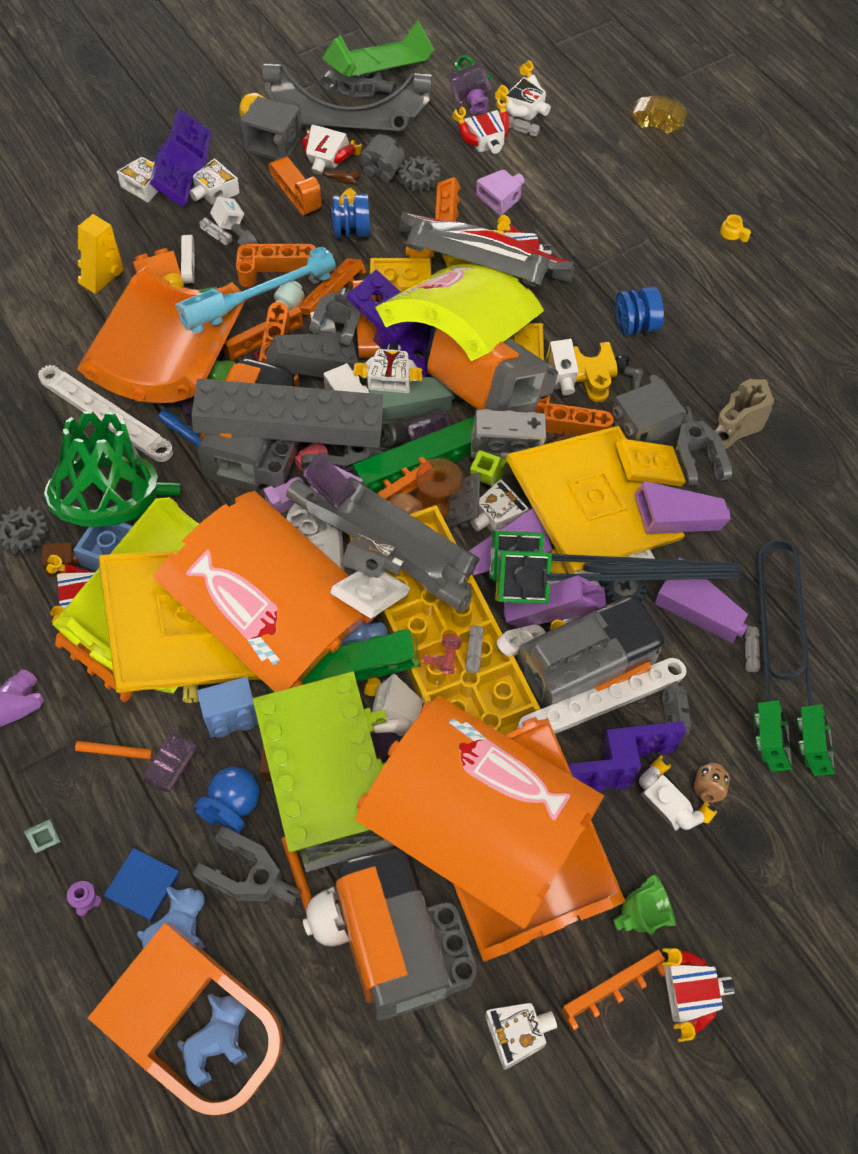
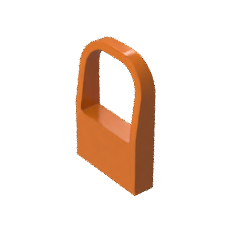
M164 923L88 1017L112 1041L186 1105L208 1115L229 1113L246 1103L272 1071L282 1049L281 1027L273 1011L172 923ZM212 979L260 1018L265 1025L269 1039L266 1057L250 1080L236 1096L221 1101L211 1100L202 1096L155 1054L156 1049Z

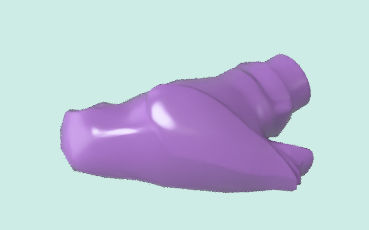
M20 670L17 675L9 678L0 687V727L21 719L39 709L44 702L40 693L33 694V686L37 683V679L27 670Z

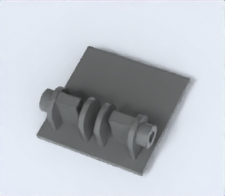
M479 472L450 484L449 528L459 524L460 528H469L471 520L479 517Z

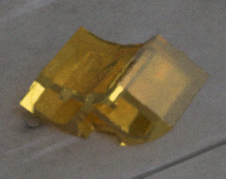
M647 96L636 100L631 115L641 128L647 126L658 127L669 134L683 127L688 112L680 103L662 96Z

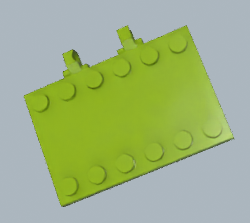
M354 671L253 698L289 853L372 831L355 820L359 811L356 806L360 798L365 793L368 794L385 763L382 764L381 759L376 758L370 733L374 732L372 726L387 723L388 720L385 710L371 712L370 708L363 709Z

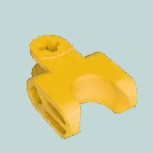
M600 343L598 356L591 358L582 355L579 348L573 346L578 367L575 383L584 382L587 395L592 401H605L609 395L608 388L611 385V378L617 377V364L610 343Z

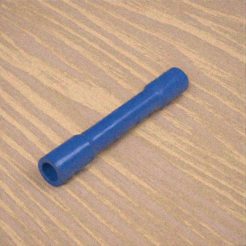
M167 409L160 412L158 419L162 423L181 434L199 448L201 440L198 433H193L190 427L185 425Z

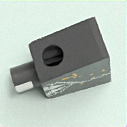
M364 528L348 543L341 565L379 578L386 570L398 575L404 565V561L393 557L396 550L395 544Z

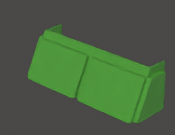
M416 21L403 41L349 51L341 35H339L332 41L322 58L342 75L351 77L427 61L435 50L419 21Z

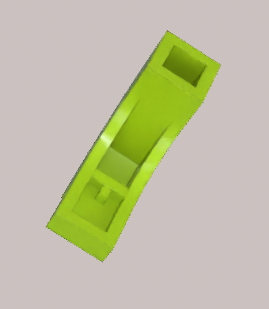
M479 450L470 468V476L479 472L480 482L493 487L502 479L508 468V462L506 459H501L498 456Z

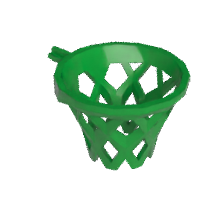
M93 410L82 412L78 423L72 417L65 422L58 465L52 478L48 481L44 492L49 511L61 520L86 527L118 525L141 516L152 502L157 499L158 495L181 496V483L158 482L156 469L146 459L139 456L131 442L124 419L119 420L115 413L106 411L101 421ZM88 421L96 428L90 438L83 432ZM110 423H112L117 431L115 435L108 429ZM112 466L108 480L98 467ZM82 470L76 479L75 472ZM136 472L142 474L146 480H143ZM69 476L73 488L61 500L60 483L65 477ZM120 477L132 483V499L124 501L114 491ZM92 482L105 493L98 509H89L82 494ZM77 498L82 508L70 504ZM110 499L117 504L109 508H106Z

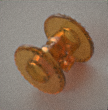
M443 458L431 459L419 467L416 473V483L419 487L416 498L422 503L423 510L437 505L442 517H448L449 496L454 494L462 483L461 471L452 461Z

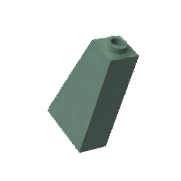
M366 376V385L368 389V379ZM422 377L421 382L419 380H412L410 382V393L368 390L369 393L383 394L382 421L451 409L452 400L455 399L454 392L435 378Z

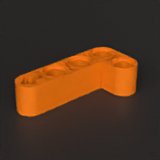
M287 156L268 164L274 180L303 216L322 208L321 190L314 176L305 179Z
M312 244L241 245L237 250L236 261L239 283L243 287H251L257 281V272H292L307 266V259L311 257L310 251L316 247Z
M353 280V289L363 280ZM372 295V299L374 301H376L375 295ZM361 313L356 328L359 359L374 357L380 346L373 341L378 328Z
M282 302L272 303L268 309L259 357L261 362L267 363L265 353L273 340L271 335L275 332L281 333L280 335L288 334L290 316L286 305ZM292 373L294 376V386L299 387V375Z
M550 395L542 396L537 403L536 409L533 411L545 414L546 432L555 434L565 432L567 435H570L573 432L574 436L584 435L612 428L614 422L613 415L607 411L549 403Z

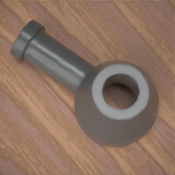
M237 223L232 225L231 231L240 237L237 241L238 247L244 244H259L249 230L244 231Z

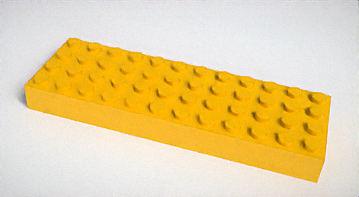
M437 505L410 514L456 544ZM401 569L398 575L388 570L385 571L410 587L408 595L380 612V615L388 629L389 635L397 630H411L417 640L421 667L409 669L406 672L417 695L423 701L422 706L427 701L432 702L439 695L503 735L517 730L518 723L525 715L541 710L514 656H507L498 648L497 639L503 634L472 574L466 580L471 584V603L467 610L459 612L430 593L405 570ZM473 625L481 626L484 629L480 670L478 673L466 671L470 627Z

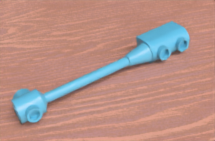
M325 247L315 248L310 251L311 257L307 259V266L243 292L222 295L221 292L211 289L178 302L175 305L181 323L186 330L198 333L204 330L203 324L210 322L211 325H218L222 323V316L227 315L229 311L244 300L307 274H311L315 278L318 277L319 280L329 279L331 277L330 272L334 271L336 267L334 258L329 251H326Z

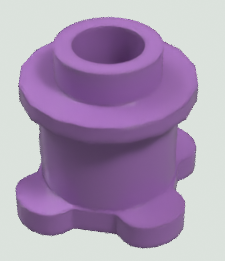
M481 89L472 90L467 96V101L472 106L470 113L472 115L486 113L489 100L485 97L484 91Z
M86 881L74 883L67 892L68 903L72 907L77 908L76 913L79 916H85L93 907L101 905L102 900L100 896L95 894L94 886Z

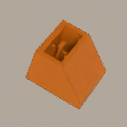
M167 248L154 251L155 256L148 257V254L136 256L135 261L131 262L135 274L147 266L161 278L170 273L181 275L174 251L168 252Z

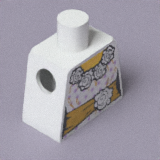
M140 157L117 171L121 187L147 203L158 192L149 184L154 162Z
M216 159L210 161L194 174L195 188L189 191L194 201L204 197L210 204H214L217 197L230 198L240 193L237 177Z

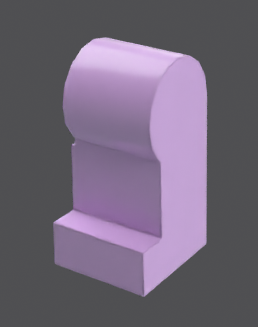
M295 477L281 486L273 488L271 485L263 489L265 500L280 514L289 510L295 503L286 497L288 487L295 480H300L304 483L302 478Z

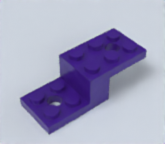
M179 109L175 114L170 136L157 151L149 184L157 191L164 193L173 202L184 206L188 200L194 174L205 165L212 132Z
M376 269L348 293L346 299L378 328L373 338V341L378 346L387 350L390 343L399 344L401 347L400 351H406L408 359L413 360L415 365L422 369V377H427L429 373L425 365V354L429 335L418 326L419 322H400L385 327L375 307L401 293V291ZM372 295H379L382 301H374ZM413 351H421L424 357H416Z
M684 721L609 729L606 731L600 748L602 760L568 764L571 774L598 792L608 787H616V789L629 788L634 784L641 768L640 757L658 752L662 755H667L677 750L686 732Z

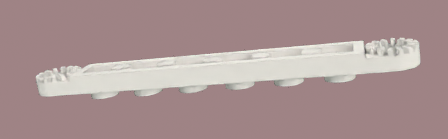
M54 365L45 366V368L42 367V370H39L38 376L43 386L82 412L93 410L101 421L106 411L115 413L119 420L124 419L133 446L155 461L164 462L172 457L173 448L169 441L66 372L61 371ZM49 374H55L53 379L50 378V380L45 377ZM110 423L108 429L116 434V429ZM161 447L167 448L165 453H156V450Z
M668 658L652 665L650 671L638 676L634 675L629 680L619 684H612L604 690L597 692L596 688H593L525 715L518 723L517 729L523 727L522 722L530 718L537 717L538 720L548 718L554 733H559L661 691L675 681L679 683L686 675V667L680 660ZM668 667L676 668L678 675L671 674Z

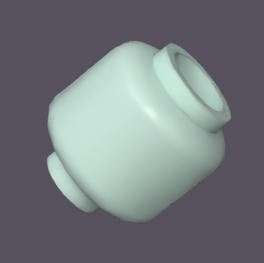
M294 280L280 285L274 294V300L284 303L288 310L299 306L305 297L302 286Z

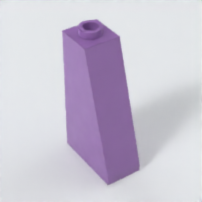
M643 482L635 493L646 534L718 531L731 519L730 511L726 506L725 500L722 498L651 482Z
M533 508L499 529L544 533L543 552L553 551L548 534ZM492 535L468 550L480 558L472 575L490 570Z
M707 579L666 580L655 601L656 605L732 644L737 636L742 638L748 626L744 623L748 614Z
M577 575L550 584L549 604L504 602V617L506 623L519 628L548 623L556 619L564 620L580 617L606 605L604 588Z

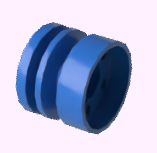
M355 194L353 204H349L347 195H344V204L340 205L339 195H333L334 200L331 213L332 227L336 238H341V229H346V238H349L352 228H355L357 237H370L368 194Z
M657 287L640 288L638 292L628 290V292L620 291L617 293L615 311L617 324L622 335L639 334L641 329L644 332H652L662 328L664 310L662 298Z

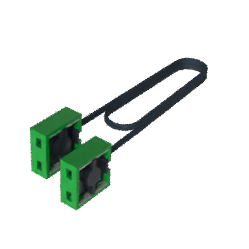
M492 530L489 579L496 580L495 600L499 602L549 604L550 583H547V581H562L577 575L589 581L738 579L741 577V564L552 554L543 552L544 533ZM551 562H590L583 564L584 571L624 574L551 573Z
M773 540L765 544L758 553L766 702L758 703L759 713H755V724L757 728H760V736H756L758 752L761 751L763 763L768 764L771 772L792 770L789 723L783 714L780 702L771 701L769 673L778 679L789 680L799 676L805 669L808 706L801 707L802 717L797 718L799 732H802L803 740H799L800 752L804 756L806 767L811 768L814 776L835 774L831 727L828 719H826L823 705L813 706L799 557L795 546L791 542ZM777 549H787L794 554L803 661L799 669L790 674L774 672L769 662L763 563L767 554Z

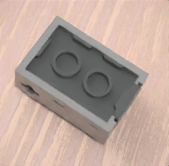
M476 410L471 430V457H476L478 451L481 450L498 456L501 459H506L509 453L544 445L546 439L545 414L514 412L512 410Z

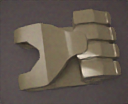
M748 379L738 387V390L731 394L728 404L721 411L718 417V423L720 424L714 431L719 436L722 433L728 435L729 438L722 441L725 449L729 448L738 439L763 429L774 403V398L766 379Z

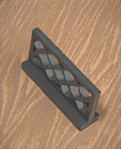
M368 831L300 850L305 871L309 872L393 844L375 832Z

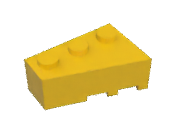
M92 214L78 226V250L81 251V260H78L81 276L78 277V283L96 294L116 276L120 275L124 268L112 226Z

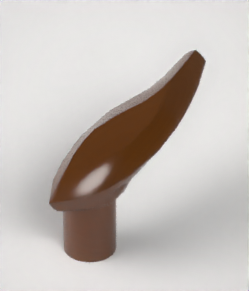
M357 170L350 174L339 171H324L323 175L332 177L342 183L353 184L357 182L356 179L360 176V173Z

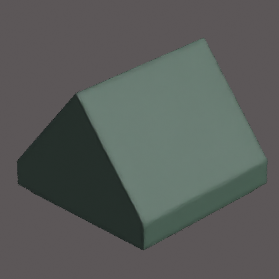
M50 819L24 830L35 853L61 842L55 824Z

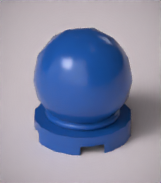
M231 766L220 770L211 779L207 790L208 798L199 797L194 808H197L196 813L209 824L214 826L218 822L239 834L244 827L241 817L249 815L258 802L260 796L259 783L251 772L241 767Z

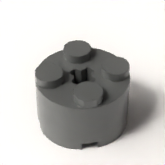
M383 134L376 135V137L370 140L360 155L364 173L369 177L375 175L385 183H389L405 160L403 149L401 147L398 149L394 145L396 141L389 136Z

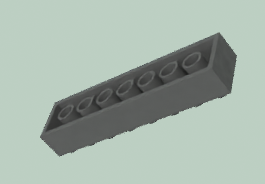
M197 378L192 410L193 433L215 435L222 433L240 437L379 448L383 394Z

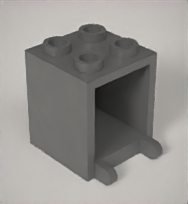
M257 96L255 101L250 104L245 115L241 117L242 140L247 152L274 160L285 156L290 159L302 140L300 110L297 107Z
M651 375L649 378L650 384L615 398L612 412L614 417L612 427L619 426L628 440L663 444L677 438L685 410L663 379H659L656 375Z

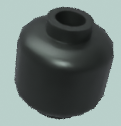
M389 420L382 421L380 447L391 450L404 445L407 440V430L403 423Z

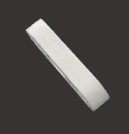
M182 235V280L184 284L194 283L193 235Z
M536 624L509 630L497 639V645L501 652L507 656L518 655L521 644L546 632Z

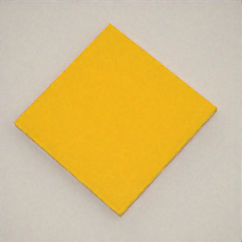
M619 426L509 453L506 457L509 466L558 554L629 557L680 541L685 537L683 532L646 534L635 497L636 491L643 482L628 480L615 444L619 438L627 439ZM563 561L569 574L583 571V564L590 563Z
M179 551L99 555L98 561L116 692L225 683L247 677L248 680L260 679L153 578L166 558L171 553L176 555Z

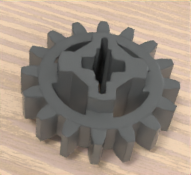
M419 155L416 159L410 157V161L404 160L403 165L399 167L400 183L405 184L406 189L412 187V191H415V189H419V192H422V189L429 191L430 186L435 188L436 183L440 181L439 164H434V159L427 160V156L423 159H420Z
M19 506L17 512L10 509L9 516L2 515L4 521H0V545L6 551L11 549L12 553L16 554L18 550H21L22 554H25L26 549H30L33 552L35 551V545H43L41 539H47L46 532L49 531L47 521L38 509L33 512L29 506L24 511L22 506Z

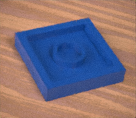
M133 848L104 896L121 907L153 922L168 896L166 888L169 886L173 888L181 874L178 870Z

